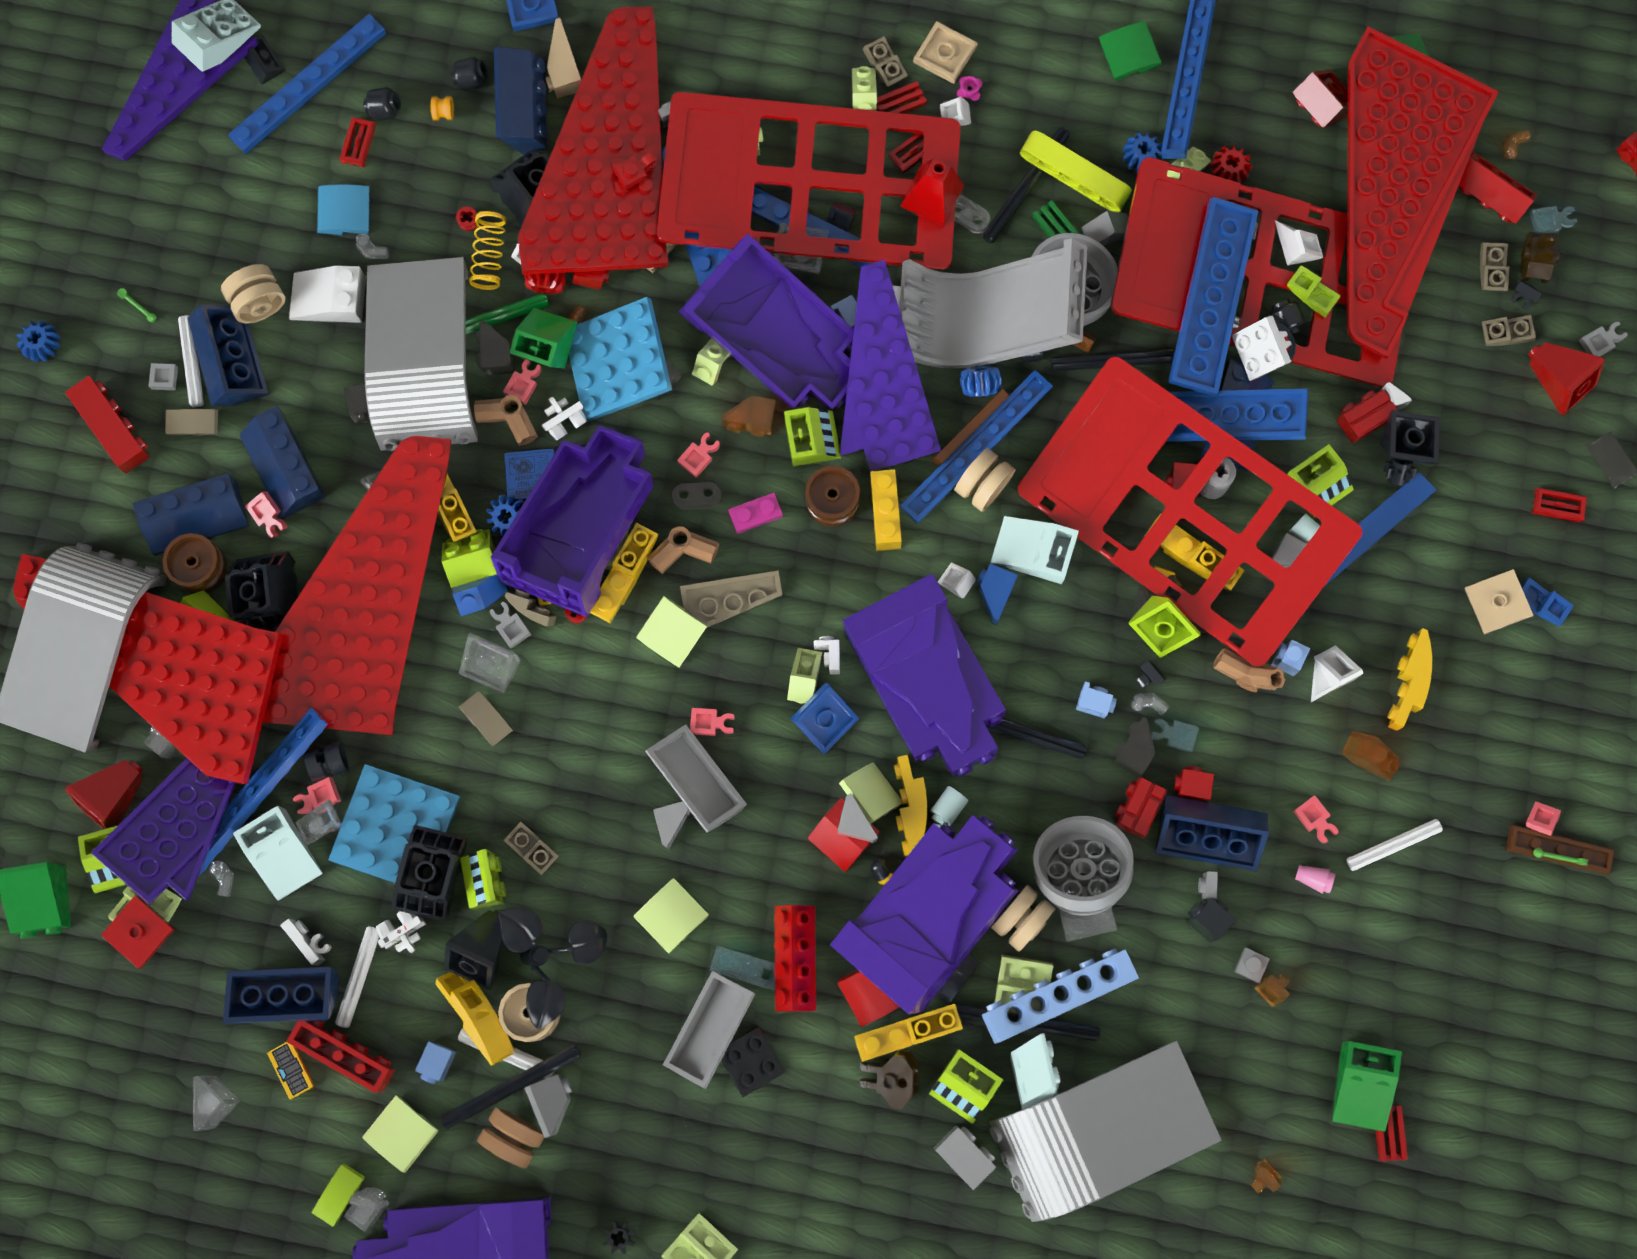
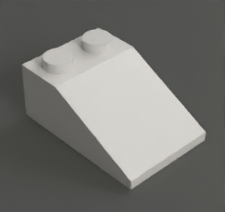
M331 266L294 273L289 319L362 323L366 276L361 268L356 266Z

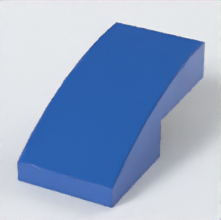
M1530 577L1526 578L1521 584L1531 611L1539 617L1557 626H1561L1574 605L1555 591L1548 592Z

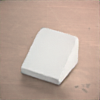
M962 97L940 104L941 117L955 119L960 123V126L971 124L969 104Z
M1390 382L1386 383L1382 388L1397 410L1407 407L1412 401L1408 395Z
M951 562L938 583L958 597L964 598L976 581V578L969 570Z

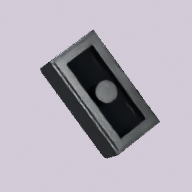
M259 35L253 36L258 41V44L255 48L253 46L249 47L244 58L260 83L264 84L286 70L264 36Z

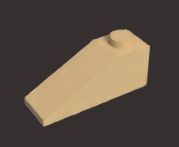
M560 18L555 20L547 64L549 77H545L549 91L554 90L557 99L576 93L581 82Z

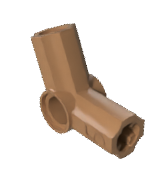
M508 395L503 399L475 401L474 413L477 423L507 421L519 446L528 445L538 438L524 406L517 396ZM510 406H518L517 411L514 413L507 412Z
M679 526L671 530L669 536L647 557V560L661 574L682 554H687L712 564L717 554L719 543L689 532L685 527ZM678 536L687 537V541L682 545L674 543Z
M1225 648L1220 651L1214 661L1213 668L1236 680L1237 685L1251 692H1257L1258 688L1276 690L1279 687L1282 688L1285 683L1284 671L1279 667L1254 666L1246 659Z

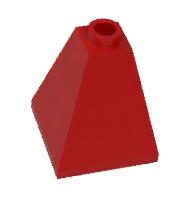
M933 158L920 166L900 207L941 226H945L964 188V184L952 166Z
M1547 342L1542 346L1536 345L1528 355L1531 358L1529 365L1555 407L1563 416L1597 386L1605 362L1602 357Z
M123 760L67 786L65 791L74 804L101 828H111L120 824L143 779L140 774L143 769L133 760L130 763Z

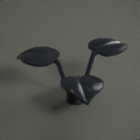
M522 908L505 909L498 912L501 936L505 946L510 951L520 952L521 961L526 965H531V970L536 971L545 981L532 982L526 994V1005L530 1020L536 1029H541L560 1016L565 1008L566 996L560 985L550 984L549 977L539 966L547 961L548 954L572 951L573 960L576 963H592L601 956L606 947L607 932L593 921L580 920L575 922L568 932L567 938L571 946L546 949L542 945H536L535 938L542 933V923L534 912Z

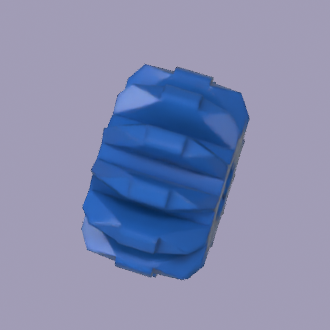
M1138 132L1135 138H1128L1127 144L1123 147V153L1125 154L1123 161L1129 162V170L1134 167L1137 168V174L1139 165L1145 158L1163 159L1161 156L1162 144L1157 143V136L1152 139L1149 138V132L1145 134V137H1142Z
M41 320L38 324L30 321L29 328L22 326L24 333L17 334L18 339L21 340L17 343V346L22 350L23 356L30 358L34 362H38L40 359L47 362L48 355L56 357L54 349L61 348L58 343L61 338L56 332V328Z
M974 366L961 372L960 386L963 394L967 396L981 397L994 395L1001 390L1002 378L999 369L996 367Z
M505 495L499 496V501H491L493 508L487 509L486 512L492 515L491 518L487 519V522L495 523L492 531L495 532L500 529L501 536L505 535L521 509L522 499L515 502V495H509L508 498ZM510 512L512 517L505 519L504 514Z

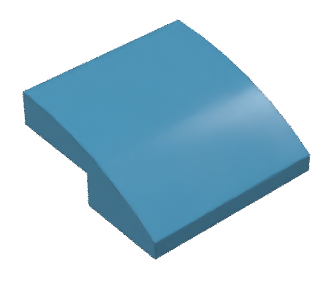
M325 185L318 187L317 233L342 235L343 232L368 233L369 186Z

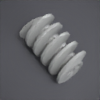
M1225 458L1201 490L1200 494L1208 499H1217L1226 493L1236 477V468L1230 459Z

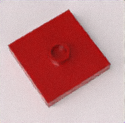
M135 895L101 936L135 967L142 969L175 928L140 896Z

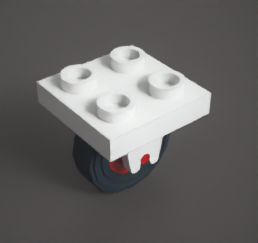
M1273 315L1232 335L1250 381L1290 363L1296 352L1295 340L1290 330L1284 324L1275 322Z

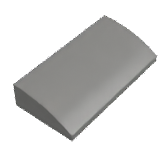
M687 725L679 728L645 751L706 833L740 813L747 805Z
M712 971L663 1065L706 1089L755 993Z

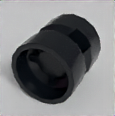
M341 741L325 744L324 749L320 747L308 749L304 753L305 766L313 782L327 778L330 773L336 776L349 771L347 755Z

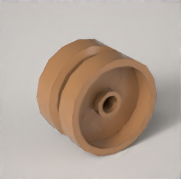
M495 1107L489 1117V1121L498 1130L490 1127L483 1128L477 1142L499 1158L519 1167L528 1168L534 1155L525 1145L539 1147L544 1139L542 1130L503 1108Z

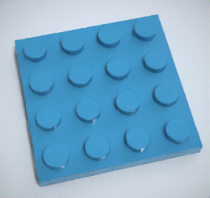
M642 298L576 326L569 357L578 398L584 407L581 410L587 422L672 390L650 298Z
M365 764L328 860L395 883L406 843L408 844L414 825L448 833L461 797Z

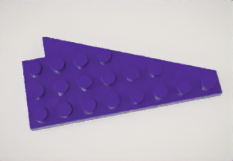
M180 0L102 147L104 153L124 161L128 160L245 57L249 47L253 46L255 48L258 44L256 38L250 37L221 64L202 72L172 44V21L218 1Z
M885 260L862 266L860 271L840 450L841 455L864 449L870 471H876L941 451Z
M186 758L91 854L149 905L168 886L187 901L192 894L237 782L206 776Z

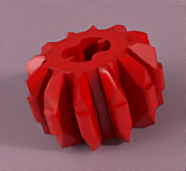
M1235 145L1231 146L1230 150L1225 146L1222 147L1220 152L1214 153L1213 160L1210 163V168L1213 169L1211 175L1241 183V180L1245 181L1249 176L1248 172L1252 168V164L1249 163L1250 155H1243L1244 148L1236 151Z
M565 273L524 275L526 288L541 294L556 295L563 292L566 282Z

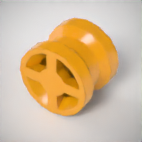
M437 96L431 97L433 120H440L441 118H446L447 120L454 119L452 96H446L444 99H440Z

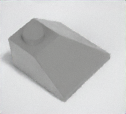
M561 1074L525 1087L544 1138L558 1133L571 1100L569 1093L572 1092V1087L568 1078H563Z

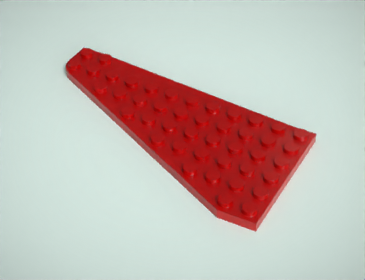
M619 7L610 12L606 18L518 234L522 275L661 268L668 266L666 243L661 242L657 237L662 188L660 115L658 113L659 89L656 26L653 7ZM653 152L658 159L655 162L657 166L645 172L647 175L646 180L625 190L614 173L613 166L632 156H635L637 161H639L646 154Z
M1368 26L1348 62L1347 330L1349 336L1356 344L1387 359L1401 334L1409 314V309L1483 122L1499 91Z
M411 436L404 439L397 446L275 631L284 635L263 722L296 726L312 707L328 723L325 729L393 735L397 700L449 467L451 439L426 436Z
M25 554L21 555L13 591L17 603L23 609H25L34 579L47 559ZM145 592L135 605L128 620L109 687L206 776L248 784L284 634L257 629Z

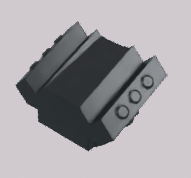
M530 150L490 178L493 192L500 194L502 204H505L511 210L521 226L549 161V156L546 153L540 154L538 151Z
M289 551L236 559L231 566V573L225 575L229 618L236 619V622L271 632L277 630L297 599L296 580L298 578L292 570L296 562Z
M414 825L408 844L406 843L397 874L392 909L446 922L450 912V904L454 897L456 881L461 869L460 858L463 857L467 847V838Z

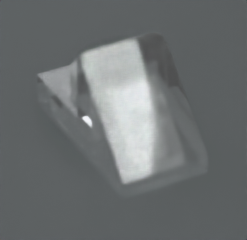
M326 800L295 822L305 845L313 844L327 833L338 831L342 828L331 800Z

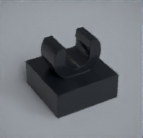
M835 201L831 205L827 222L849 233L856 211L854 208H848L843 203Z
M1520 279L1514 287L1518 292L1512 296L1511 302L1515 303L1518 297H1524L1526 302L1522 308L1527 309L1531 304V299L1537 302L1542 292Z
M1148 660L1140 666L1145 673L1136 681L1143 688L1151 682L1159 686L1167 678L1152 660Z

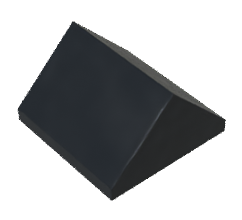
M1392 410L1380 443L1388 458L1437 465L1439 463L1440 417Z

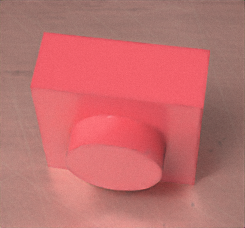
M1535 801L1526 822V827L1551 836L1560 817L1561 810Z

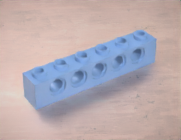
M1116 948L1103 953V960L1095 963L1092 958L1079 964L1081 970L1074 973L1070 969L1056 975L1058 980L1050 984L1047 979L1033 985L1035 991L1028 994L1024 990L1011 995V1001L1002 1005L1000 1000L987 1006L988 1012L982 1014V1017L994 1044L1139 979L1126 949L1117 952ZM1102 966L1106 967L1110 972L1108 980L1103 979L1100 975ZM1078 977H1083L1087 981L1086 990H1081L1078 987ZM1056 987L1061 988L1064 992V999L1062 1001L1057 1000L1054 996V989ZM1032 998L1040 1000L1041 1010L1039 1012L1032 1009ZM1009 1008L1017 1011L1018 1020L1016 1022L1008 1019L1007 1012Z

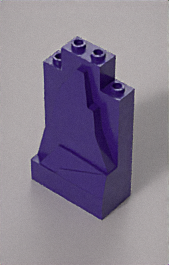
M747 233L678 312L699 331L703 330L790 408H795L796 406L800 408L808 400L809 396L807 393L810 392L827 409H833L834 407L838 409L846 400L845 394L847 393L851 360L843 351L848 352L852 348L854 329Z
M600 425L585 448L577 442L571 443L563 440L491 556L499 581L588 617L601 595L599 586L604 569L653 488L651 473L642 467H638L645 456L642 441L635 436H626L613 428H605Z
M933 574L843 619L844 632L915 762L919 760L926 762L936 755L935 752L938 751L952 777L957 774L961 777L970 773L974 765L980 762L984 765L996 758L995 754L998 752V747L986 725L989 724L992 727L1003 720L1002 717L1005 716L1006 709L948 610L947 598Z
M972 815L956 837H954L956 832L945 823L942 826L933 823L865 911L857 919L849 920L830 944L908 1014L923 1012L1019 891L1013 886L1015 884L1013 879L1005 873L999 875L1018 850L1013 846L1015 841L1004 832L1001 834L993 829L995 824L984 815L981 818Z
M550 1197L391 1209L387 1211V1216L384 1217V1231L388 1232V1237L357 1240L356 1246L353 1247V1259H549L548 1226L552 1224Z

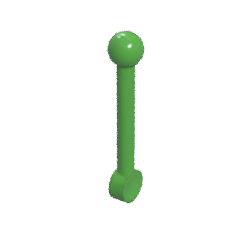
M121 288L118 290V296L129 301L146 315L149 322L156 321V314L148 312L128 295L126 289Z
M1535 848L1533 851L1534 856L1537 858L1544 856L1579 865L1588 864L1587 859L1545 852L1541 848Z

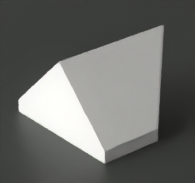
M1275 220L1287 266L1323 258L1317 234L1297 230Z
M1336 645L1314 656L1315 664L1311 702L1354 681L1363 674L1362 669Z

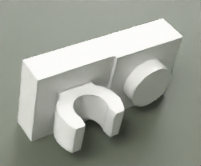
M288 918L280 925L311 965L319 966L325 961L321 954L329 952L331 945L327 944L321 949L318 947V941L323 938L322 934H317L310 939L306 934L309 932L307 927L300 920L296 922Z

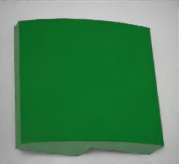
M1145 21L1116 29L1099 37L1116 81L1137 71L1142 74L1162 64Z

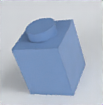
M428 1041L415 1071L421 1073L420 1078L429 1083L435 1084L436 1080L444 1081L457 1052L434 1041Z

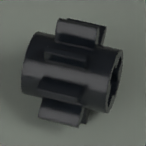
M1391 458L1390 461H1386L1383 472L1387 473L1386 478H1388L1390 483L1404 485L1409 483L1410 479H1414L1417 468L1413 467V461Z
M614 1221L612 1222L614 1228L612 1231L609 1229L604 1230V1233L609 1236L603 1245L610 1244L612 1247L611 1254L617 1249H621L624 1255L627 1253L625 1247L627 1244L629 1246L635 1245V1242L630 1240V1238L636 1231H629L627 1229V1221L622 1226H618V1223ZM622 1231L623 1238L626 1241L617 1244L616 1237L613 1234Z

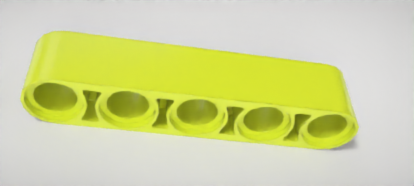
M1032 131L1020 151V155L1025 160L1109 211L1120 213L1132 193V189L1127 184L1041 132Z

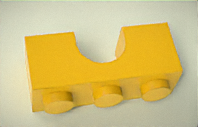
M895 470L870 471L876 551L901 549L902 541Z

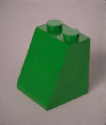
M42 862L0 869V896L10 934L20 935V939L36 937L37 932L45 931L46 935L62 933L63 928L71 927L66 866Z

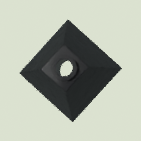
M499 910L486 911L448 940L445 945L444 969L466 980H474L477 985L489 991L493 986L503 944L498 917Z

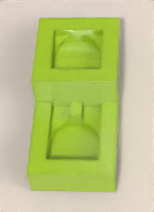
M1301 265L1287 286L1305 304L1326 318L1341 295L1321 284V277Z
M345 1163L341 1164L312 1213L334 1227L339 1222L348 1203L356 1195L365 1176Z

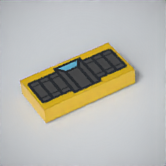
M286 1042L267 1053L289 1099H293L315 1087L296 1047Z

